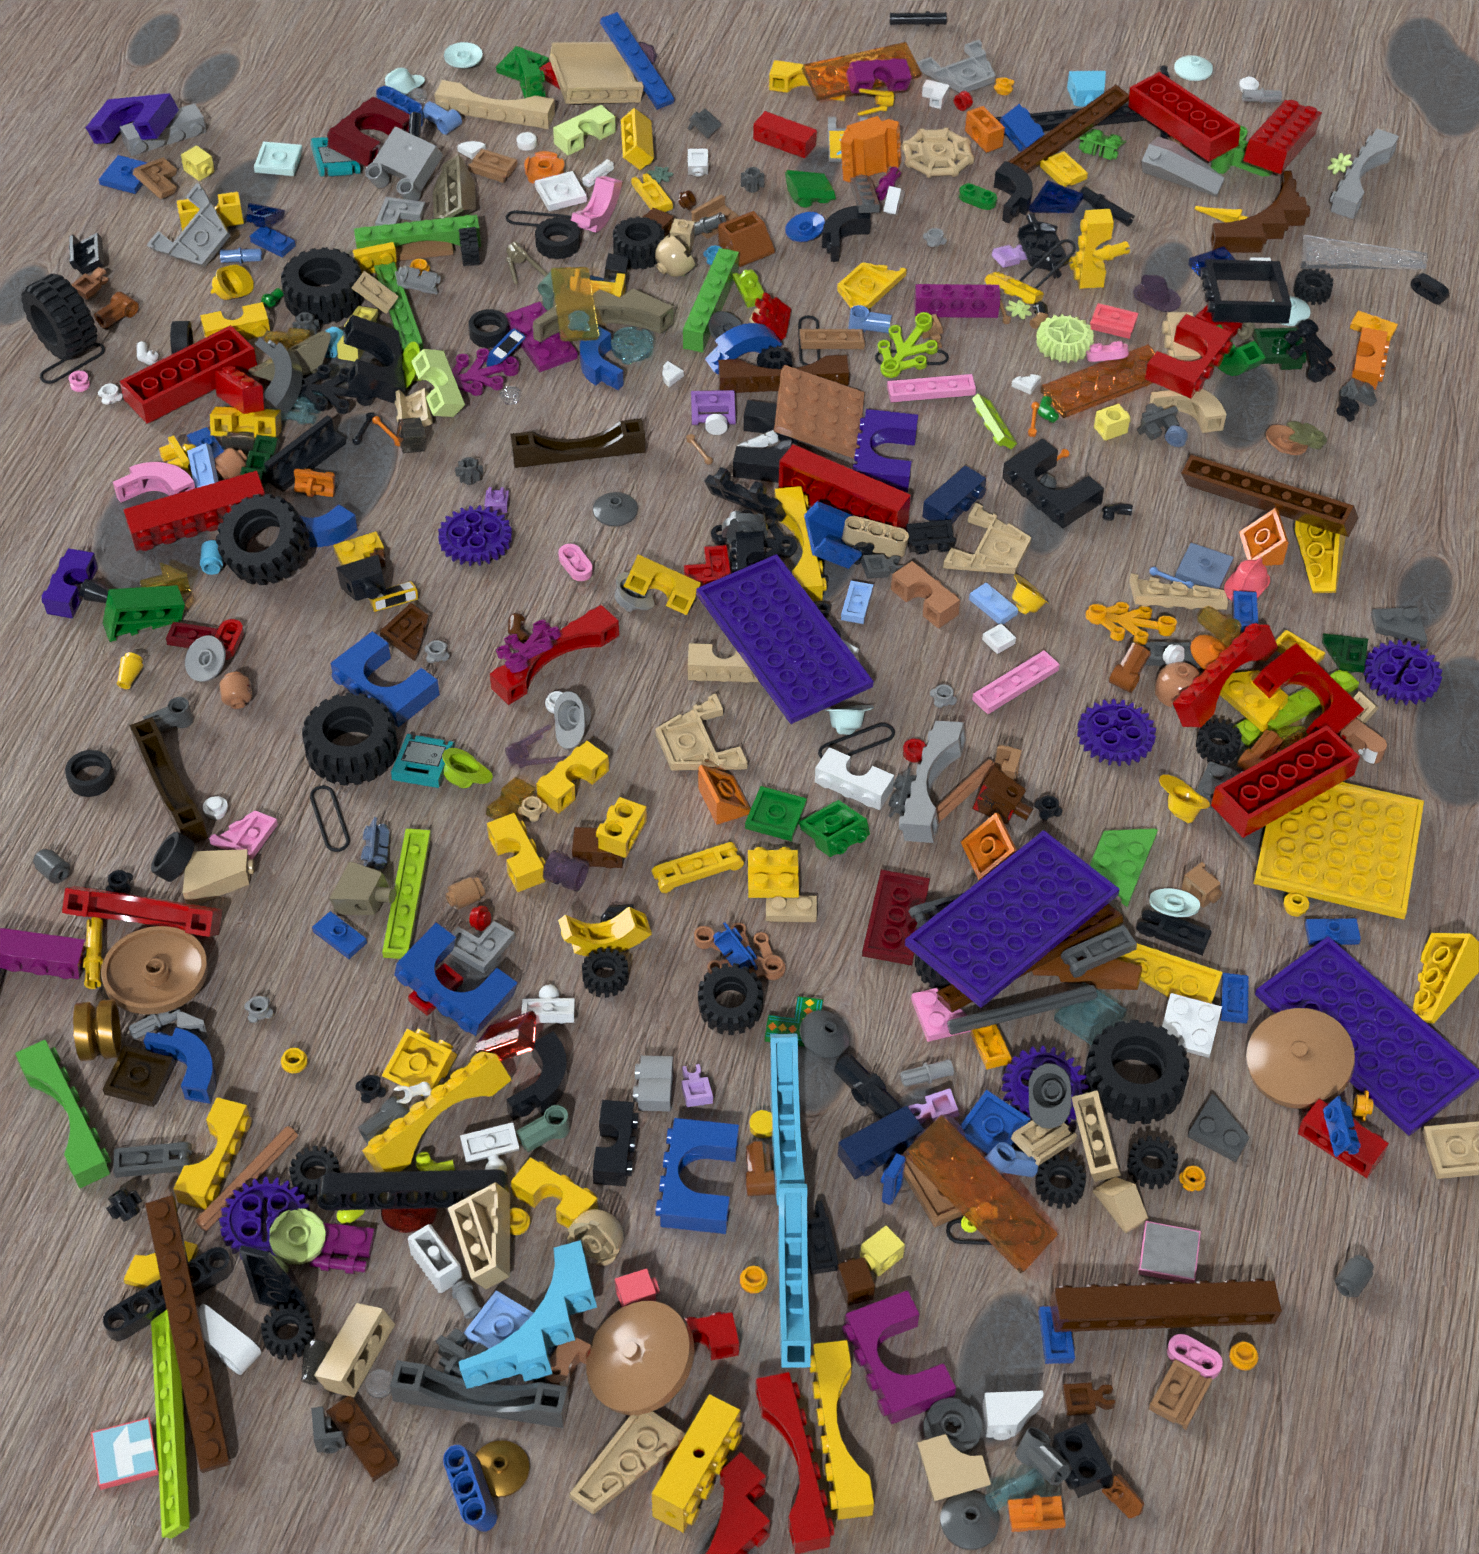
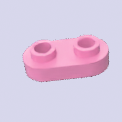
M1116 341L1110 345L1092 344L1089 347L1090 350L1086 351L1087 360L1090 362L1116 360L1129 355L1128 345L1123 344L1122 341Z
M565 544L560 547L558 551L559 561L568 574L576 581H586L591 578L593 574L592 563L580 547L575 544Z
M1177 1334L1169 1341L1167 1355L1172 1362L1176 1359L1200 1372V1375L1207 1379H1214L1220 1374L1223 1361L1215 1350L1185 1334ZM1181 1349L1186 1354L1181 1355L1176 1350ZM1202 1364H1208L1211 1369H1205Z

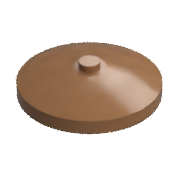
M155 926L132 932L114 944L104 958L101 977L106 994L111 1000L114 999L120 1008L138 1014H159L184 1005L200 991L207 977L208 963L203 946L193 935L174 927Z
M1307 1008L1287 1009L1265 1019L1253 1032L1247 1047L1248 1071L1256 1088L1271 1101L1289 1108H1312L1318 1099L1328 1103L1339 1096L1347 1087L1355 1067L1354 1047L1345 1028L1331 1016Z
M640 1301L624 1306L613 1313L596 1332L590 1344L592 1350L586 1361V1373L594 1395L611 1410L624 1415H642L657 1410L668 1403L680 1391L691 1371L694 1359V1340L690 1327L674 1309L660 1302Z

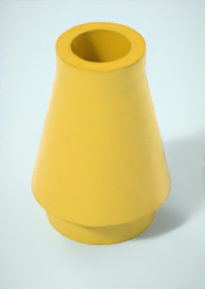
M128 652L121 657L116 683L120 688L130 689L133 681L144 666L141 656Z

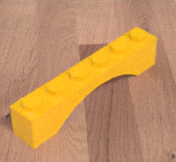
M801 486L775 489L774 498L782 503V508L786 514L781 523L795 535L803 552L799 563L792 571V575L813 602L822 601L823 591L827 590L825 577L821 578V574H823L822 561H818V557L812 555L804 518V514L807 512L806 508H808V497L803 495Z
M480 1052L474 1055L467 1066L453 1072L450 1076L451 1078L446 1083L432 1089L430 1096L423 1101L415 1103L410 1108L409 1113L402 1118L394 1120L389 1125V1129L383 1134L373 1137L368 1142L369 1145L362 1151L375 1172H401L411 1163L415 1148L422 1134L441 1112L453 1104L468 1098L493 1096L512 1079L498 1056L488 1052Z
M843 1340L813 1344L809 1372H815L816 1381L812 1382L813 1398L819 1399L820 1408L816 1409L818 1426H823L824 1435L820 1436L822 1454L827 1453L829 1463H825L824 1468L826 1481H832L833 1491H829L831 1510L836 1509L837 1520L873 1516L874 1500L870 1476L857 1465L848 1453L841 1439L837 1424V1405L843 1389L851 1376L848 1342Z

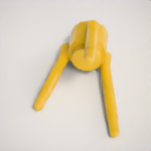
M859 89V92L875 95V103L879 107L858 112V116L878 111H887V107L893 106V91Z

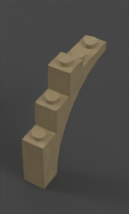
M599 289L588 298L570 290H565L554 298V307L533 321L534 340L542 342L548 337L566 329L600 323L632 325L661 334L673 324V306L636 289H631L620 298L602 289Z

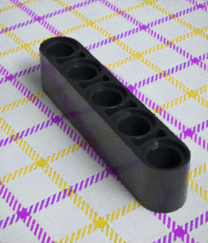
M222 1247L211 1248L189 1261L191 1276H200L196 1282H193L196 1297L228 1278L232 1272L229 1253ZM215 1261H225L224 1265L219 1268L212 1267ZM161 1279L105 1312L103 1324L108 1336L112 1340L122 1341L150 1325L154 1318L167 1310L165 1298L162 1297ZM142 1305L150 1306L146 1312H136ZM117 1320L124 1321L123 1325L119 1328L111 1327L112 1323Z

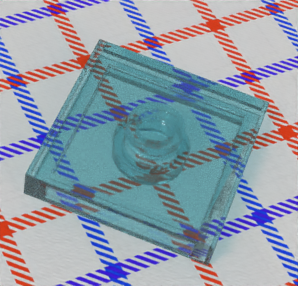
M1084 982L1079 988L1090 985ZM1096 990L1097 998L1094 1000L1062 1007L1054 1017L1055 1022L1091 1045L1097 1034H1102V1030L1107 1026L1111 1025L1114 1028L1115 1023L1120 1022L1127 1013L1126 1008Z

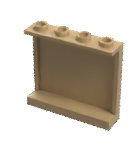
M613 42L552 43L549 59L565 104L636 103L641 101L644 86L642 82L635 81L632 71Z

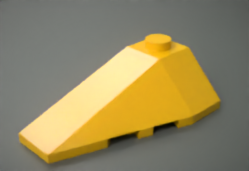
M1296 521L1295 533L1312 592L1336 593L1345 536Z
M1431 933L1421 954L1423 970L1421 973H1418L1420 989L1415 994L1413 1012L1426 1023H1435L1479 973V941L1472 934Z

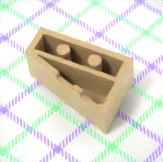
M495 1182L448 1207L471 1280L484 1289H488L510 1277V1193Z

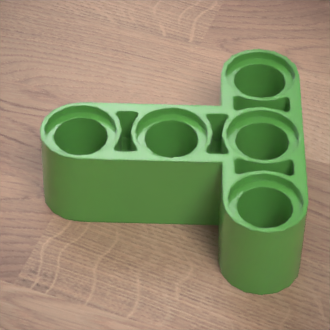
M1244 126L1240 127L1239 146L1213 159L1210 166L1219 174L1226 173L1232 165L1263 177L1270 176L1273 172L1243 161L1248 146V141H1246L1248 130Z

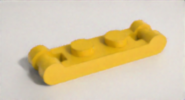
M728 842L659 864L651 872L654 879L659 881L658 887L660 891L668 893L674 887L730 869L738 870L743 867L744 862L741 856L737 855L735 844ZM667 874H674L673 876L667 877Z

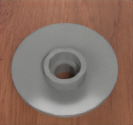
M203 636L195 640L189 647L185 658V668L188 675L199 682H206L215 678L225 663L226 653L224 645L213 636Z

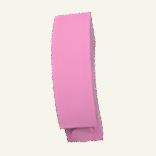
M607 176L596 177L593 194L588 205L582 211L573 212L571 221L578 223L577 226L595 233L600 231L607 224L616 207L623 181Z
M147 462L129 467L131 474L113 481L116 496L121 503L149 491H159L171 496L195 489V483L187 472L175 465L163 462Z

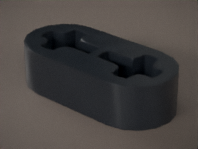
M1420 273L1411 280L1413 291L1436 305L1441 304L1449 297L1448 288L1425 273Z

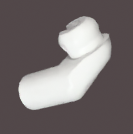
M145 342L137 343V359L148 365L158 361L159 355L156 351L152 354L153 351H148Z

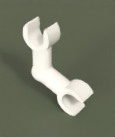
M421 1082L411 1087L397 1086L394 1091H405V1097L402 1100L396 1101L403 1104L408 1103L412 1097L421 1094L426 1099L431 1095L430 1092L432 1091L430 1084L427 1082Z

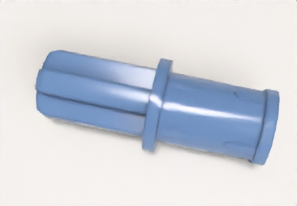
M241 247L234 250H220L221 263L239 262L240 264L247 261H261L262 251L261 249H242Z

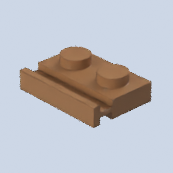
M481 149L472 159V163L468 164V171L504 183L505 178H508L517 167V160Z
M1175 1359L1150 1403L1149 1410L1174 1424L1176 1422L1182 1425V1428L1187 1430L1213 1379L1205 1378L1200 1375V1372Z

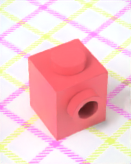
M647 1268L615 1278V1292L621 1308L635 1302L656 1301V1294L660 1293L656 1278H650Z

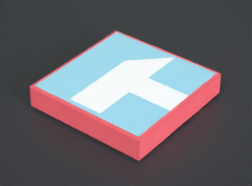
M149 1417L91 1432L100 1490L159 1475L152 1424Z

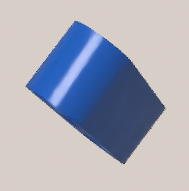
M381 86L376 90V97L408 114L412 112L421 113V127L423 126V111L420 103L389 86Z
M453 1445L444 1453L443 1463L461 1517L464 1522L482 1532L489 1531L496 1524L497 1512L479 1459L463 1446ZM462 1457H465L462 1465L458 1467V1462L460 1461V1459ZM474 1483L472 1490L467 1493L469 1485ZM483 1509L481 1517L476 1520L477 1513Z

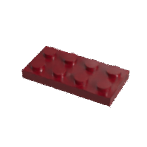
M881 869L863 945L862 957L912 966L915 953L905 946V939L917 930L916 926L918 924L915 919L911 918L908 911L916 905L926 903L930 878Z

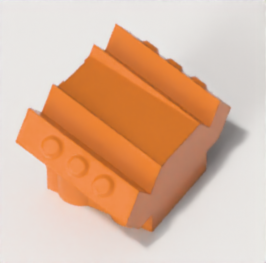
M878 116L847 125V129L844 131L840 141L843 181L851 183V178H855L857 175L870 177L877 173H887L889 166L899 168L902 160L900 125L898 121L891 119L881 121Z

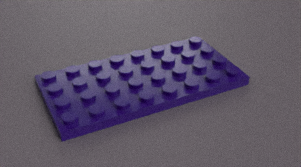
M777 554L696 589L697 597L790 724L873 687L871 677Z
M1043 830L905 939V946L982 1008L1116 898L1120 889Z
M1329 936L1256 989L1255 996L1274 1013L1293 1008H1307L1323 1012L1338 1021L1349 1034L1354 1047L1355 1067L1350 1083L1363 1095L1365 1090H1368V1098L1373 1099V1104L1408 1136L1412 1135L1479 1081L1478 1068Z

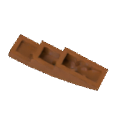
M1060 956L1032 970L1033 975L1058 976L1061 982L1086 983L1087 986L1094 985L1096 989L1138 990L1142 967L1139 965L1113 959L1075 978L1069 971L1070 966L1065 964ZM1083 956L1077 958L1078 961L1084 959Z

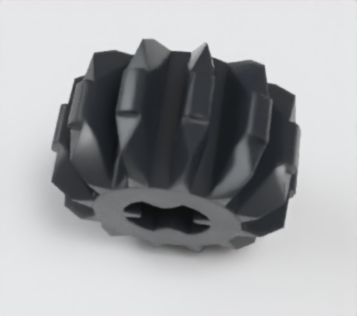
M769 345L768 349L764 348L758 354V367L782 369L784 365L793 368L791 352H787L786 348L780 349L778 345L776 347Z

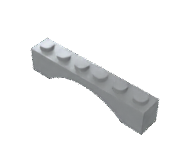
M1376 129L1373 135L1368 136L1365 146H1362L1358 158L1355 157L1351 169L1348 168L1344 180L1341 179L1337 191H1334L1331 196V212L1354 219L1361 208L1364 196L1360 179L1369 170L1390 161L1396 150L1399 139L1398 135Z
M935 721L933 729L928 732L927 747L923 748L922 762L917 765V777L911 783V795L905 801V813L899 820V829L903 831L905 841L934 843L939 822L936 807L930 800V793L940 773L962 755L966 743L964 722Z

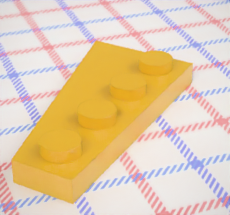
M1138 943L1136 950L1116 958L1141 966L1140 980L1168 998L1173 993L1210 1004L1213 1002L1223 973Z

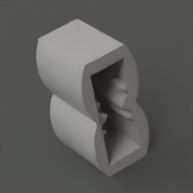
M641 1055L640 1064H635V1080H639V1086H634L633 1102H638L639 1111H671L673 1056Z

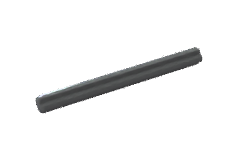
M1094 985L952 1019L947 1022L949 1033L953 1035L1094 1000L1097 998V992Z

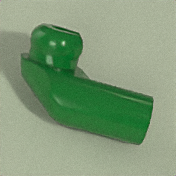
M276 288L270 294H263L261 302H263L264 307H273L284 296L283 291Z
M1044 396L1040 402L1038 414L1044 420L1054 423L1058 420L1059 414L1051 407V397Z

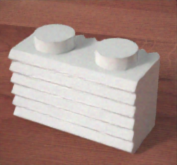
M431 1224L426 1225L409 1236L408 1243L411 1256L414 1257V1260H416L417 1264H419L420 1268L431 1280L438 1293H443L463 1279L460 1263Z

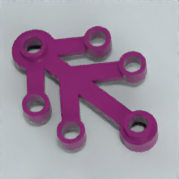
M481 348L477 350V359L467 373L460 374L463 368L469 366V356L467 354L457 355V364L452 369L458 388L470 392L474 396H479L483 393V385L489 386L493 390H501L504 387L501 376H493L492 378L485 376L503 372L507 376H515L519 373V362L516 358L509 356L501 364L481 369L483 364L487 362L489 355L488 349Z
M539 620L533 624V633L525 644L519 641L517 634L505 637L506 645L496 649L499 659L506 660L505 665L506 668L510 669V672H520L528 667V659L553 647L552 640L561 637L559 628H551L546 620ZM510 648H513L518 652L512 653Z

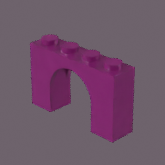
M908 1290L846 1313L845 1325L842 1326L847 1342L852 1341L855 1348L854 1356L859 1367L863 1366L867 1373L865 1378L869 1389L875 1391L879 1398L877 1400L879 1410L883 1417H888L891 1425L930 1410V1407L941 1399L954 1398L956 1387L944 1363L917 1374L900 1375L886 1368L879 1359L877 1350L885 1340L918 1327L919 1312Z

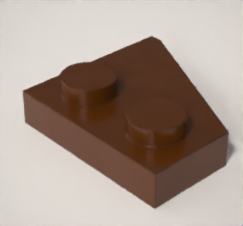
M410 603L380 630V636L415 661L420 650L429 615Z

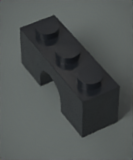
M736 532V541H731V555H736V561H732V573L764 560L763 532Z
M602 1100L599 1119L600 1137H610L617 1142L610 1147L595 1148L592 1170L593 1184L626 1187L627 1176L632 1177L633 1160H629L630 1152L635 1153L636 1136H632L633 1129H638L639 1113H635L634 1102Z

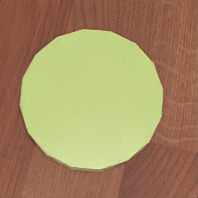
M306 1209L288 1210L274 1220L270 1228L269 1242L273 1253L280 1260L289 1264H304L312 1261L321 1253L325 1245L326 1232L322 1220L315 1213Z

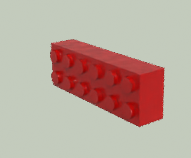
M1161 72L1130 87L1129 108L1208 162L1239 146L1241 127L1239 124Z
M1285 100L1249 139L1243 161L1281 174L1316 134L1322 112L1317 111L1312 106L1305 107L1300 105L1295 100Z
M230 325L120 380L124 401L148 424L216 389L215 371L222 370L225 366H234L243 373L249 372L248 369L257 365L255 350Z
M794 444L779 461V488L801 486L803 495L808 497L809 506H813L818 501L853 516L906 530V524L909 522L910 494Z
M253 471L123 510L135 550L147 551L159 544H171L176 539L183 537L192 538L203 531H215L218 529L219 524L223 523L222 517L225 513L231 511V506L234 504L238 505L242 502L241 499L246 497L249 499L253 498V495L261 494L264 497L265 492L257 471Z
M1326 725L1216 786L1211 806L1244 838L1354 776L1360 756Z

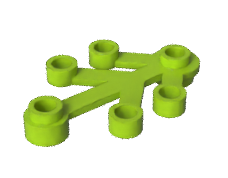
M922 312L915 317L916 327L904 343L901 337V327L899 325L889 327V337L893 339L897 350L894 357L891 356V347L888 340L878 342V352L882 354L884 359L880 366L881 374L884 377H897L902 370L913 367L923 370L927 367V359L924 355H918L914 359L903 361V359L907 356L923 352L930 355L937 353L938 344L935 340H928L926 343L913 346L921 334L929 331L933 325L932 316L929 313Z

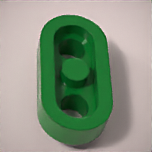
M972 183L964 184L959 189V199L967 204L983 210L994 209L997 205V195L990 190Z

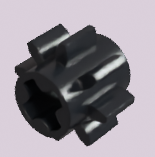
M124 1187L108 1198L111 1205L106 1207L112 1219L116 1220L120 1217L125 1222L141 1211L137 1204L143 1200L136 1190L129 1192Z

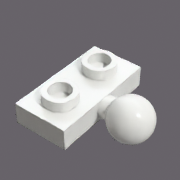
M550 984L545 985L539 991L540 999H522V1023H573L575 998H559L560 994L557 987Z
M513 1122L460 1135L466 1164L488 1158L485 1170L496 1169L506 1173L507 1166L503 1160L499 1159V1155L519 1150Z

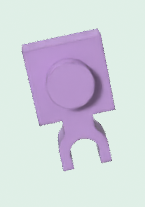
M1010 245L995 248L991 255L1003 268L1019 264L1020 260L1027 259L1021 245H1018L1016 248H1012Z
M700 1064L696 1065L695 1073H689L687 1067L683 1066L682 1075L684 1080L681 1082V1088L686 1107L713 1104V1094L708 1077L701 1078Z
M951 1089L925 1096L926 1104L908 1106L913 1114L921 1113L915 1116L920 1124L931 1117L935 1124L959 1116Z

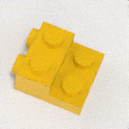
M763 847L748 850V898H774L777 896L799 898L798 850H791L788 847H782L779 850H766Z
M418 1028L416 1032L406 1029L382 1076L400 1086L411 1087L421 1082H427L430 1084L431 1089L437 1087L441 1077L446 1078L457 1054L452 1051L454 1046L439 1039L438 1043L429 1040L430 1034Z

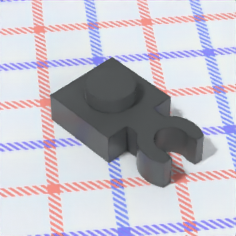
M884 554L863 555L861 559L867 579L889 577L890 572L893 574L904 567L903 565H897L900 561V556L896 555L891 556L890 559H886Z

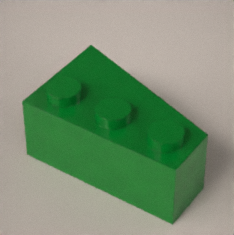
M178 585L109 589L102 622L108 640L113 642L116 641V637L130 633L133 636L138 634V630L151 626L152 629H157L170 625L173 622L182 621L185 603Z

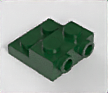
M1297 327L1261 328L1254 330L1255 342L1266 357L1262 364H1279L1280 370L1302 369V365L1306 363L1307 359L1306 352L1298 360H1294L1288 354V350L1293 345L1289 344L1285 339V336L1291 330L1296 331ZM1302 337L1295 345L1298 346L1303 343Z

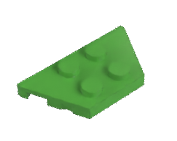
M1158 829L1104 831L1089 866L1120 889L1118 896L1122 899L1121 903L1124 906L1128 907L1156 839Z

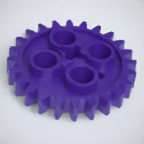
M479 505L477 510H474L472 506H469L468 511L460 508L461 513L458 514L453 511V517L446 516V522H441V528L438 529L441 551H445L446 557L451 556L453 562L460 559V565L464 564L465 561L469 562V566H472L473 562H477L481 566L482 561L490 564V558L498 560V554L505 555V549H509V543L512 542V529L509 520H505L504 514L498 515V510L491 513L490 507L482 510L481 505Z
M1389 640L1387 646L1380 643L1379 648L1374 647L1372 653H1368L1363 675L1367 676L1366 683H1372L1371 690L1378 689L1377 696L1385 694V700L1388 701L1390 698H1394L1395 704L1399 700H1403L1404 704L1407 705L1408 701L1411 700L1417 705L1419 699L1426 702L1427 697L1432 698L1434 692L1438 691L1442 680V669H1439L1440 662L1434 661L1435 655H1427L1428 649L1419 650L1420 644L1412 647L1411 641L1403 645L1402 641L1398 640L1397 645ZM1411 660L1408 665V668L1405 669L1399 683L1397 685H1394L1397 681L1398 676L1401 675L1407 661Z
M1104 699L1102 706L1095 702L1093 709L1087 707L1086 713L1081 714V719L1078 722L1077 737H1080L1079 744L1084 745V752L1091 750V758L1098 755L1100 763L1107 759L1108 765L1116 761L1117 765L1121 766L1122 761H1125L1129 766L1132 759L1138 763L1140 757L1146 758L1148 751H1152L1156 738V728L1153 727L1154 721L1148 720L1149 713L1141 714L1142 707L1134 709L1133 702L1127 706L1125 705V700L1117 704L1116 700L1112 699L1111 704H1108Z
M1041 1046L1038 1053L1034 1047H1031L1029 1055L1022 1050L1019 1058L1013 1057L1012 1064L1007 1065L1005 1069L1007 1073H1004L1002 1081L1006 1083L1003 1084L1001 1091L1008 1092L1003 1098L1004 1101H1011L1010 1106L1029 1117L1032 1121L1033 1119L1029 1111V1086H1025L1021 1081H1029L1033 1073L1031 1069L1035 1070L1045 1064H1055L1063 1068L1069 1075L1071 1097L1086 1093L1089 1086L1082 1084L1086 1079V1075H1078L1082 1067L1072 1066L1073 1057L1065 1060V1051L1058 1056L1056 1055L1055 1047L1051 1049L1050 1053H1047L1045 1047ZM1072 1099L1070 1115L1064 1122L1067 1126L1070 1124L1071 1119H1077Z
M264 1177L263 1184H259L256 1179H253V1186L250 1188L247 1184H242L243 1192L233 1190L235 1199L226 1198L228 1207L221 1208L223 1217L219 1218L220 1226L222 1227L220 1229L221 1235L225 1237V1245L231 1246L232 1254L238 1253L241 1245L267 1251L278 1258L273 1253L269 1242L270 1228L274 1220L288 1210L306 1209L310 1211L309 1204L305 1203L304 1194L299 1195L297 1186L290 1190L289 1181L280 1186L279 1178L277 1177L272 1184H269L267 1177ZM264 1199H268V1202H267V1212H268V1216H269V1217H267V1219H266V1224H267V1241H266V1242H263V1241H262V1240H263V1236H264V1231H263V1226H262V1223H264V1210H263V1201H264ZM277 1205H285L282 1209H274ZM250 1206H257L253 1211L246 1210ZM249 1231H256V1234L253 1236H245Z

